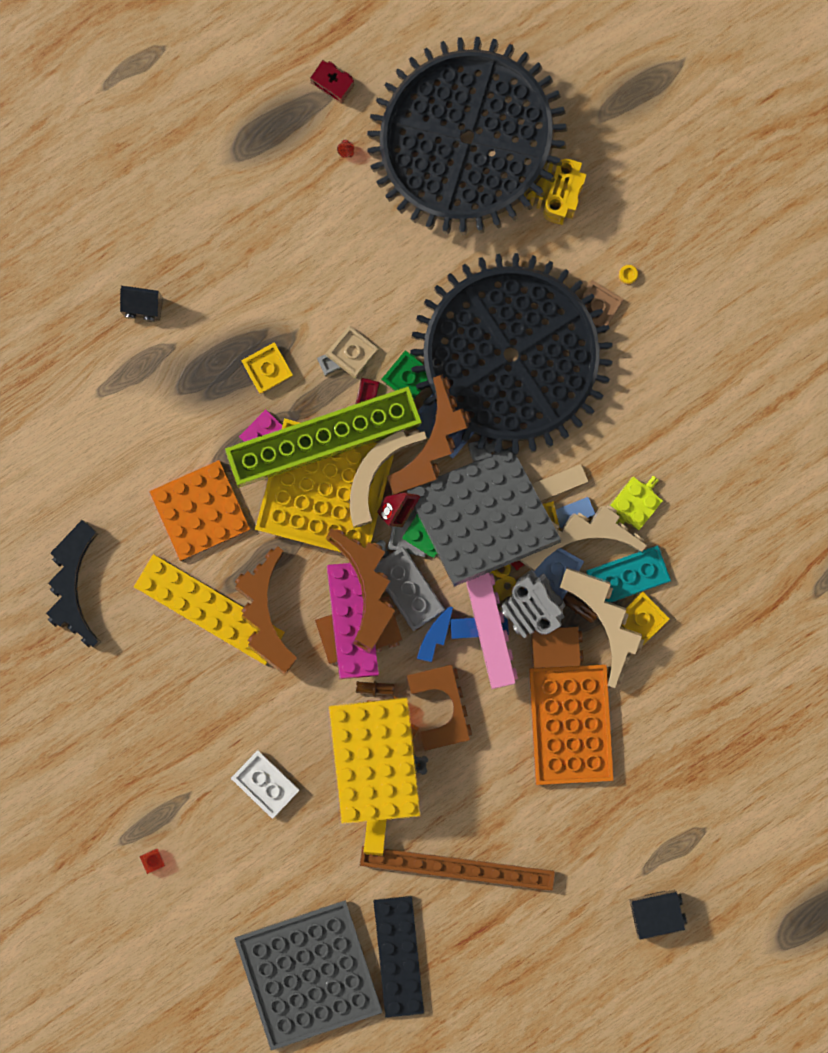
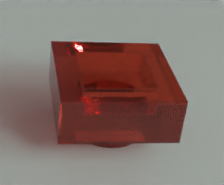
M158 848L139 856L147 874L166 866Z

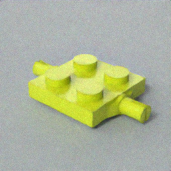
M652 476L647 484L641 483L635 477L628 481L609 505L617 510L616 514L619 516V519L616 521V524L619 522L623 525L624 523L631 524L637 530L642 528L663 501L652 490L659 481L655 479L656 477Z

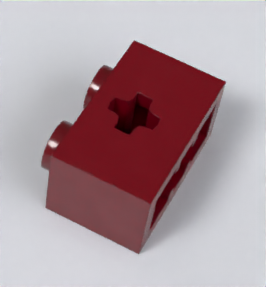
M322 60L311 75L310 82L342 104L354 87L353 77L345 71L343 73L339 71L338 67L331 61L326 62ZM335 78L337 79V82H335V81H333L332 83L330 82V79H332V80H334Z

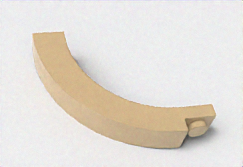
M404 430L394 433L378 443L363 459L355 474L350 493V512L354 529L372 523L368 496L372 480L378 469L395 453L426 442L425 432L413 431L408 434V437L405 436Z

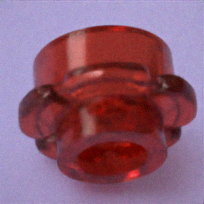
M342 140V143L337 146V152L341 157L347 158L354 155V145L348 140Z

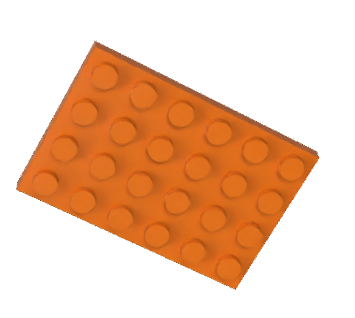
M607 665L529 669L536 785L613 781Z

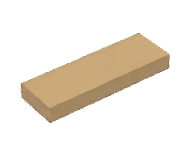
M580 464L533 483L532 486L540 501L585 484L588 480Z

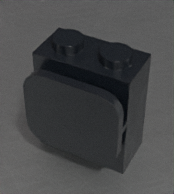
M675 889L629 899L639 940L685 930L687 918L685 913L681 912L680 907L683 905L681 893L677 894Z

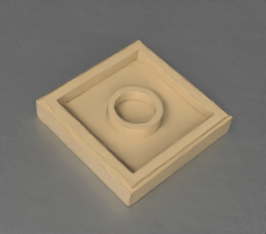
M349 325L325 355L352 377L356 378L378 352L379 348Z

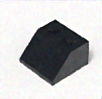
M121 285L120 312L122 315H125V318L135 320L136 317H141L147 322L160 320L163 296L159 291Z

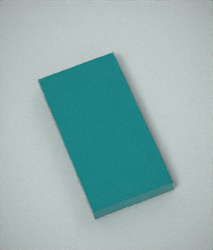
M658 545L586 570L588 575L611 582L610 588H613L609 599L605 598V601L610 603L671 581Z

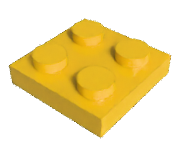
M275 342L241 360L259 394L293 377Z
M641 592L626 607L625 613L628 614L625 625H621L623 628L642 634L641 639L644 640V645L669 618L644 592Z

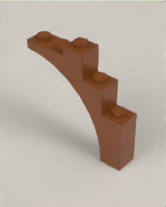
M443 374L433 378L437 393V414L432 434L424 449L411 463L387 476L393 494L437 480L440 469L433 460L454 453L455 443L452 437L449 438L448 434L469 427L468 423L471 422L467 411L464 412L463 408L455 410L457 403L454 396H450L448 390L450 389V383L447 377L444 378Z
M331 528L326 540L338 548L348 559L356 572L362 591L363 614L360 628L353 644L370 653L395 612L391 604L379 601L390 582L387 579L388 577L381 572L376 573L374 571L385 551L382 550L383 548L380 545L370 542L364 548L359 541L347 538L341 530Z
M277 546L275 550L271 548L266 554L265 558L267 560L263 565L260 563L253 571L254 576L248 571L245 575L240 574L235 581L237 584L235 588L252 602L251 604L247 603L241 611L243 613L242 619L258 631V633L253 632L247 640L250 642L248 648L285 676L297 661V657L286 648L278 637L268 610L267 593L274 568L283 556L284 551Z

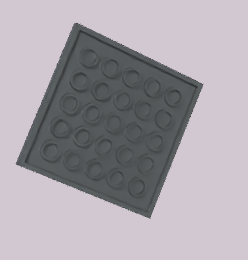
M512 447L505 449L499 454H492L490 458L475 461L438 476L437 480L407 490V493L420 496L414 508L454 587L561 543V538L516 455H513Z
M346 900L234 938L271 1051L382 1013Z

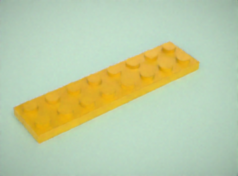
M152 555L135 583L134 588L260 663L267 664L264 659L248 648L250 642L247 640L253 632L258 633V631L242 619V606L156 555ZM273 625L281 640L285 632Z

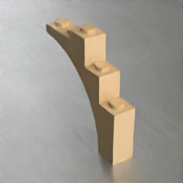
M607 505V507L601 506L589 523L587 522L588 518L583 514L578 513L577 515L573 513L559 531V526L552 521L561 538V543L522 558L519 561L530 569L536 570L543 560L557 549L571 542L586 538L611 539L626 544L638 552H642L647 545L643 543L644 539L635 533L631 535L627 532L628 528L620 522L616 524L619 518L616 514L617 510Z
M567 567L560 588L575 594L586 602L604 625L612 653V666L608 686L615 688L616 684H621L624 673H621L623 665L627 667L630 655H627V653L636 654L637 650L641 651L644 642L641 639L642 634L620 627L621 624L625 625L628 614L625 613L626 608L605 601V598H610L613 588H610L611 582Z

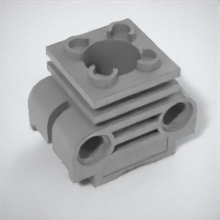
M530 570L518 579L513 589V594L511 597H507L502 605V612L507 619L510 618L513 622L515 632L525 638L528 633H533L535 628L539 633L548 634L562 625L560 621L565 617L562 609L566 604L552 590L550 582L544 573L537 577L534 571Z

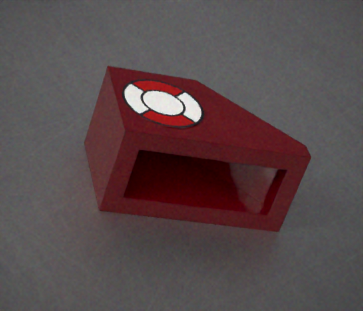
M411 493L387 496L377 513L388 526L402 528L420 496Z

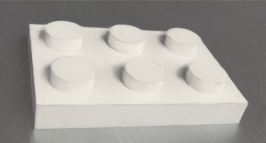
M259 750L231 777L272 819L299 792V789Z

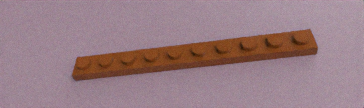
M362 846L360 866L553 891L554 870L392 849H383V856L363 854L364 846Z

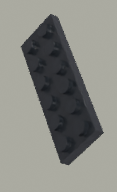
M412 895L373 899L385 1018L424 1014Z

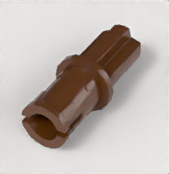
M569 592L564 597V603L575 612L574 614L578 613L590 623L597 619V614L584 605V601H579Z
M374 681V683L356 682V693H367L375 696L376 694L394 695L395 692L394 684L377 683V681Z

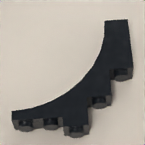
M81 520L50 553L53 556L52 561L59 567L62 565L64 567L48 583L51 586L50 591L57 597L60 595L62 597L46 614L49 616L48 621L52 625L64 627L68 623L67 628L72 633L81 635L83 637L81 641L87 647L92 646L96 648L101 641L91 631L83 616L79 604L78 577L82 560L89 546L98 536V533L88 523Z

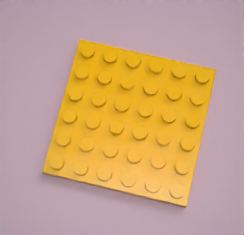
M284 418L282 429L299 424L300 422ZM374 442L268 478L255 530L340 552L338 548L326 540L331 528L334 530L339 529L345 533L347 538L359 541L362 547L365 548L368 542L371 543L378 518L377 511L381 506L388 479L387 476L389 475L394 455L381 465L370 486L368 506L372 523L353 528L350 512V493L360 464L378 444Z

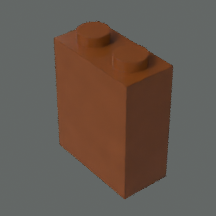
M578 627L557 628L548 634L539 633L534 629V632L531 633L533 668L581 666L580 662H584L583 650H580L579 643L583 642L582 631H579Z

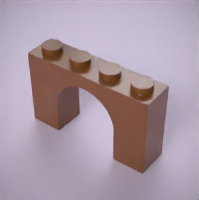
M389 596L379 599L381 602L385 601L391 604ZM331 614L316 619L315 622L328 663H333L335 667L338 666ZM394 614L375 643L376 653L382 651L381 647L389 646V649L400 646L399 642L403 641Z
M452 665L407 675L411 694L438 689L445 692L453 703L452 717L445 725L420 732L424 750L427 751L469 741V736H472L470 724L466 725L467 709L465 705H461L460 698H463L461 686L457 687L456 679H459L457 668H452Z

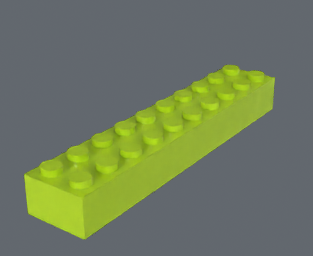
M408 386L225 448V452L237 487L240 488L376 442L402 430L405 432L420 427L421 420Z

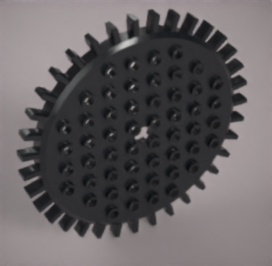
M459 37L457 40L458 51L449 52L445 41L440 42L442 55L434 58L433 53L428 48H425L424 54L428 59L427 62L419 66L417 60L410 57V65L415 69L407 76L400 69L395 71L399 79L403 81L398 88L391 83H385L384 86L388 92L393 94L390 101L383 98L376 99L380 107L386 108L384 116L378 114L370 115V119L373 122L381 123V131H367L370 139H380V146L367 148V152L370 156L380 154L382 156V161L370 165L373 172L383 169L387 172L386 176L376 181L378 186L382 188L391 182L395 186L394 189L385 195L388 201L391 202L401 194L404 200L396 208L401 214L410 205L416 208L410 218L412 222L416 224L421 215L425 213L429 215L426 222L428 230L433 229L438 218L444 220L442 229L445 234H449L452 222H460V232L462 235H466L468 231L467 223L476 221V227L481 234L484 233L485 229L484 219L492 217L493 223L498 229L501 228V220L498 215L505 211H508L509 216L514 221L517 220V213L513 206L519 202L525 208L531 210V202L526 198L531 190L538 196L543 197L545 195L542 188L536 184L541 178L554 182V176L550 172L545 171L548 163L561 166L562 160L556 156H551L552 149H566L567 146L565 141L554 140V133L566 132L568 127L564 123L554 124V117L566 114L564 106L551 109L549 105L550 102L561 98L560 93L556 90L545 95L543 89L551 85L553 80L549 75L537 82L534 77L543 68L538 62L529 71L526 70L524 65L530 58L527 52H524L516 62L511 59L515 51L512 44L507 46L505 53L502 55L496 53L499 47L497 39H493L490 43L489 51L481 50L482 42L480 37H475L474 48L465 50V43L462 37ZM464 68L463 72L461 73L458 72V69ZM477 72H482L479 77L476 76ZM495 76H500L497 81L493 80ZM513 80H517L515 85L511 84ZM437 81L441 82L439 86H435ZM453 86H458L457 90H452ZM471 90H476L475 94H470ZM494 94L493 98H488V95ZM418 95L415 100H412V96ZM512 98L511 102L509 103L506 102V99ZM431 99H435L433 104L429 103ZM530 102V105L525 107L524 103ZM449 103H453L451 108H447ZM467 107L471 108L469 112H465ZM488 111L487 116H482L483 112ZM407 113H412L411 117H406ZM501 116H506L505 120H500ZM425 117H430L427 122L424 121ZM520 120H524L522 125L518 124ZM443 121H447L445 126L441 125ZM538 124L543 125L540 129H537L536 126ZM461 125H465L463 130H459ZM479 129L483 130L481 134H477ZM403 130H406L405 135H401ZM467 131L474 133V139L471 144L461 142L462 134H465ZM497 133L501 134L499 138H495ZM419 135H424L423 139H418ZM514 138H519L518 142H513ZM437 139H442L441 143H436ZM532 142H537L535 147H531ZM455 143H460L459 147L454 148L453 146ZM477 147L476 152H471V149ZM397 148H401L399 153H395ZM495 151L494 156H489V153ZM415 152L419 153L417 157H413ZM512 155L513 159L508 161V156ZM436 156L435 161H430L431 157ZM527 160H531V164L526 165L525 162ZM454 161V164L449 166L448 162ZM467 165H472L470 170H466ZM489 169L490 172L488 174H484V170ZM409 170H413L411 175H407ZM507 173V178L503 179L502 175ZM427 174L431 175L429 179H425ZM445 178H447V179H448V182L445 183V184L442 183V181H443ZM521 178H526L523 183H520ZM462 183H466L464 188L460 187ZM484 187L483 192H478V189ZM501 191L502 195L497 197L496 193ZM421 192H425L423 197H419ZM442 196V201L438 202L437 198ZM456 201H461L459 206H455ZM474 205L479 206L478 209H472Z
M518 253L513 255L512 266L504 267L501 254H496V267L487 269L486 261L481 257L478 259V266L481 272L472 274L470 267L465 263L462 265V272L466 279L460 283L453 274L449 273L447 279L453 288L447 293L438 285L434 287V291L442 297V300L438 305L428 299L424 301L426 308L431 309L434 313L431 319L423 315H417L416 321L427 325L428 328L426 333L412 332L411 337L415 340L424 341V349L410 350V356L424 357V365L411 368L412 374L425 372L427 381L416 385V390L420 391L430 387L433 396L425 399L423 402L424 406H430L437 401L434 377L443 374L444 378L447 377L448 380H452L454 384L448 390L450 396H454L457 407H455V410L463 408L464 412L474 413V417L470 418L471 422L468 423L469 427L466 428L465 433L462 435L461 442L466 443L472 432L481 436L478 442L479 450L484 448L487 438L496 440L495 454L501 452L502 441H511L513 455H517L520 449L518 442L525 440L528 441L531 453H534L537 447L534 438L541 436L544 437L545 444L550 448L553 446V439L549 433L556 429L563 439H567L569 434L563 424L570 420L575 427L580 429L583 423L575 414L579 409H582L586 414L592 416L595 410L587 405L585 401L588 396L601 401L604 395L593 390V385L595 382L608 384L610 380L606 376L597 374L598 366L611 367L613 364L612 360L599 358V350H609L613 347V344L610 342L599 343L598 334L608 332L610 329L609 325L595 328L593 319L599 318L603 314V310L596 309L594 312L589 313L585 305L591 303L595 296L592 293L580 300L575 293L580 290L583 282L579 280L572 288L567 287L563 283L568 277L569 271L567 269L561 272L558 279L549 275L553 269L552 261L546 264L544 272L535 270L534 267L537 260L534 255L529 260L528 268L519 267L520 258ZM500 282L502 286L496 288L494 284ZM521 288H526L528 292L522 293ZM484 292L486 297L480 298L479 293ZM552 293L554 298L548 299L547 294ZM510 298L512 302L507 304L505 299ZM468 302L470 307L464 308L463 303ZM536 303L538 308L533 309L531 304ZM495 308L496 313L491 314L489 309ZM563 309L564 314L559 315L557 310ZM451 312L454 314V317L448 318L447 314ZM517 313H520L522 315V319H517L515 315ZM474 318H479V319H480V323H479V324H475V323L473 322V319H474ZM547 319L549 323L543 325L542 320ZM502 323L505 324L507 327L504 330H502L499 327V325ZM568 325H573L575 329L573 331L569 330ZM459 328L464 329V333L459 334L457 330ZM531 329L533 334L527 335L526 330ZM484 334H489L491 338L489 340L484 339ZM558 335L559 340L554 341L552 336ZM446 338L449 342L448 344H443L441 340ZM515 339L517 344L511 345L510 340ZM580 340H583L585 342V346H580L578 342ZM473 344L475 349L469 350L468 345ZM537 345H542V346H543V350H542V351H538V350L536 349V346H537ZM496 349L501 351L499 356L494 354ZM506 349H515L518 352V358L515 361L508 362L503 355ZM565 350L569 352V356L567 357L563 355V351ZM457 354L459 359L453 360L452 355ZM526 355L527 360L522 361L520 356ZM434 358H437L434 361L435 366L442 364L441 361L444 362L442 370H437L433 366L432 361ZM484 360L485 365L480 366L478 361ZM547 361H552L554 365L549 367ZM509 365L512 369L511 371H506L504 367ZM578 366L580 371L574 372L573 367ZM463 370H468V371H469V375H468V376H464V375L462 374V371H463ZM536 371L538 376H531V372ZM489 376H495L496 380L491 382ZM562 376L564 382H558L557 377ZM520 381L522 386L516 387L515 382ZM473 386H479L480 390L478 392L473 391ZM544 386L547 387L548 392L543 393L541 388ZM504 391L506 396L504 398L500 397L499 392ZM568 393H574V398H569ZM462 396L464 401L458 402L457 397ZM531 397L532 402L527 403L525 398ZM485 401L489 402L490 407L485 408L483 403ZM552 403H558L559 407L554 409ZM515 407L516 413H511L510 408ZM542 413L543 418L538 419L536 414ZM495 417L500 418L501 422L499 424L494 422ZM525 423L527 428L521 429L520 424Z

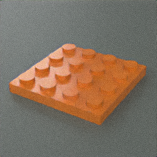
M220 460L149 491L180 561L250 531V527Z

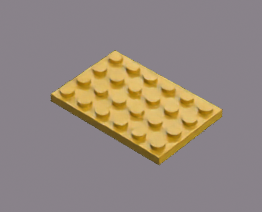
M408 698L330 705L329 713L342 824L420 816Z

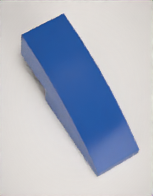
M448 607L432 624L420 646L417 659L432 662L436 644L444 646L453 607Z
M503 616L502 629L506 630L509 635L508 619ZM475 618L450 620L452 639L479 637Z

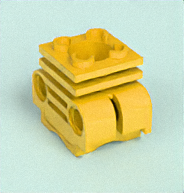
M563 159L562 165L557 166L555 174L551 173L553 164H550L547 172L554 176V182L541 178L536 184L542 188L545 195L543 197L538 196L532 190L528 194L527 199L530 200L532 207L535 198L539 199L536 207L540 209L542 201H546L543 215L547 221L563 225L565 217L573 219L578 204V195L581 193L587 175L580 172L582 163L571 159Z

